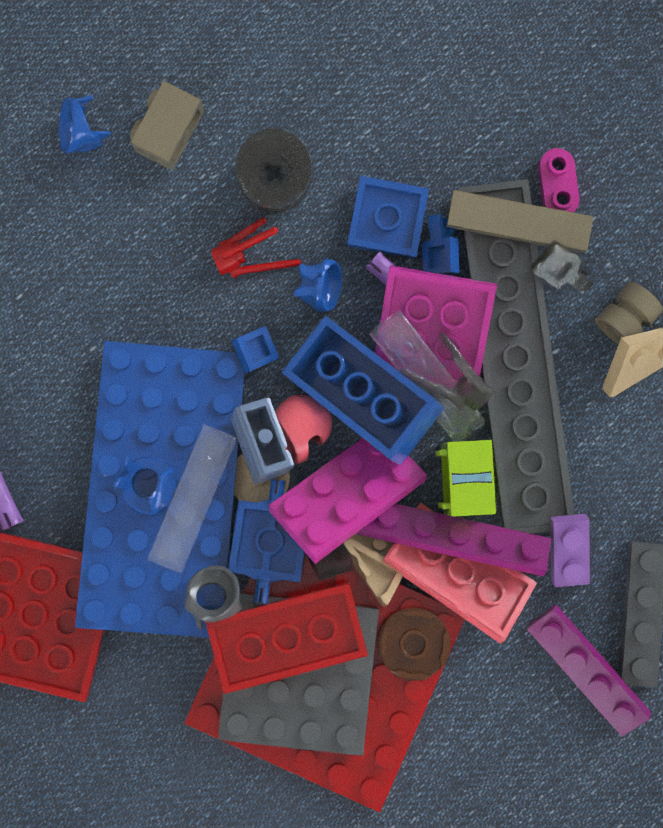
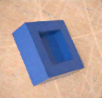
M266 326L231 340L244 373L279 359Z

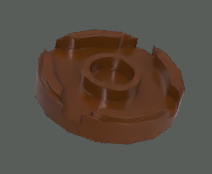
M420 607L403 608L391 614L383 623L378 636L379 654L385 666L397 677L409 681L425 680L441 669L446 663L450 652V636L443 621L433 612Z

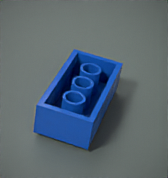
M326 315L281 372L387 458L399 465L404 462L445 409L437 400Z

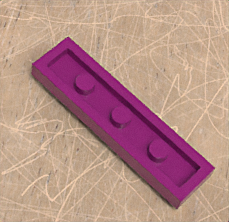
M556 604L529 623L527 630L622 737L650 719L651 711Z

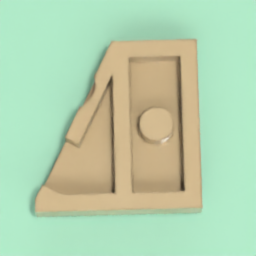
M663 328L621 337L602 387L609 397L618 395L663 367Z
M354 534L342 543L340 547L379 604L386 607L403 577L401 573L382 561L393 543Z

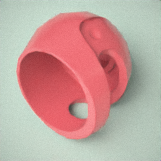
M309 394L292 395L281 402L275 410L287 443L286 450L290 451L295 465L303 463L308 459V442L310 439L322 446L330 436L332 429L331 413Z

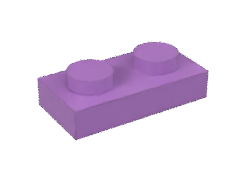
M586 514L550 517L551 581L554 587L590 584L589 518Z

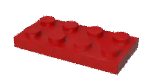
M349 582L242 610L232 617L221 621L205 622L224 694L368 656Z

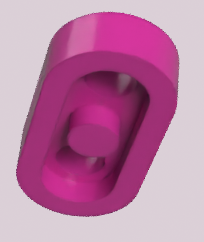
M551 149L543 155L538 164L542 207L574 213L579 205V191L574 159L564 149ZM552 161H560L563 164V170L554 169ZM562 194L566 196L567 204H559L556 199L557 195Z

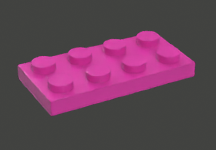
M362 438L269 504V512L316 564L424 483L427 474L409 455L399 465Z

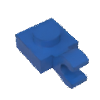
M442 214L429 216L428 218L430 241L422 242L423 271L443 275L459 274L458 238L451 237L455 229L446 227L448 218H443Z

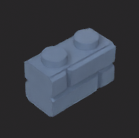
M264 398L236 407L230 419L254 485L288 474L295 464L290 451L286 450L287 443L270 398Z

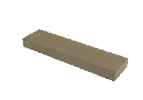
M454 190L446 227L586 253L593 216Z

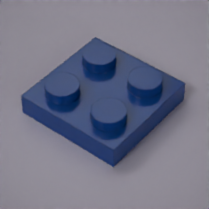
M360 176L347 247L416 259L429 189Z

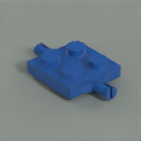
M271 479L269 500L257 503L241 500L238 502L228 569L234 574L246 575L256 580L253 600L255 603H260V600L262 604L269 603L271 582L283 580L301 583L305 552L269 512V504L284 494L286 481L279 480L278 484L276 479Z

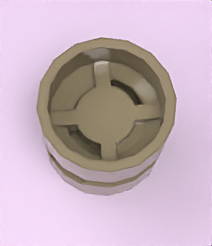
M629 281L615 296L616 304H609L595 318V323L608 338L619 345L621 337L642 333V326H651L663 313V307L647 289L635 282Z

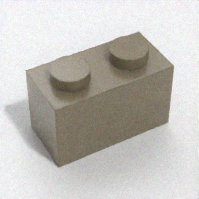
M163 80L159 90L154 89L151 92L146 104L148 110L142 120L138 119L135 122L130 133V138L132 139L130 143L138 154L173 171L205 110L201 99Z

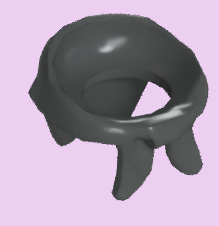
M211 565L201 569L193 575L187 584L184 602L185 609L194 615L199 629L203 628L201 620L209 623L221 621L232 617L243 608L240 602L238 579L230 569L224 566ZM208 584L221 586L227 595L223 606L215 610L202 608L196 599L200 588Z

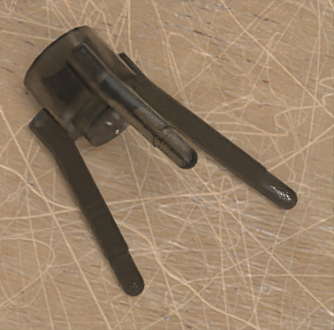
M443 331L439 333V337L452 354V360L464 374L454 386L457 390L456 395L407 368H402L400 371L401 374L450 400L459 409L467 405L471 410H477L490 399L493 390L474 372L454 343Z

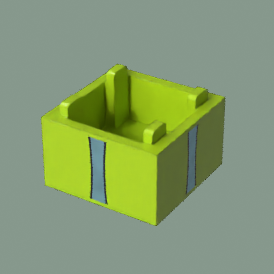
M492 440L459 441L440 444V450L434 451L435 457L441 456L443 502H437V508L444 509V514L448 516L496 514Z

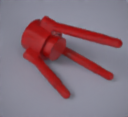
M264 217L250 224L231 238L220 242L218 247L211 249L213 259L220 274L224 275L230 272L232 278L248 273L299 266L301 260L293 259L248 266L240 265L246 262L243 250L278 233V228L273 227L238 243L266 223V218Z

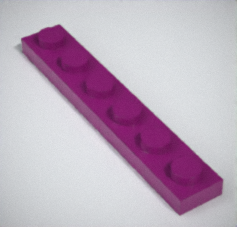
M394 504L356 533L361 536L543 577L547 572L551 538L400 504Z

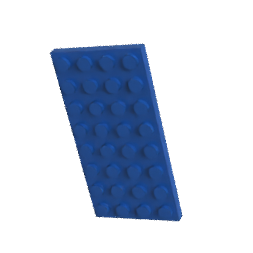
M104 341L75 628L209 638L205 621L201 620L203 628L199 629L194 615L185 609L184 602L187 584L197 571L211 565L228 567L239 442L230 418L235 408L242 405L245 374L235 352ZM126 456H129L131 462L141 457H154L166 461L173 467L177 489L173 500L167 507L153 515L141 513L124 501L121 488H113V483L124 470L123 462ZM143 469L137 472L132 481V488L135 494L143 498L150 497L156 489L157 473L152 469ZM208 584L200 588L196 599L198 604L206 610L219 609L224 604L225 591L217 584Z

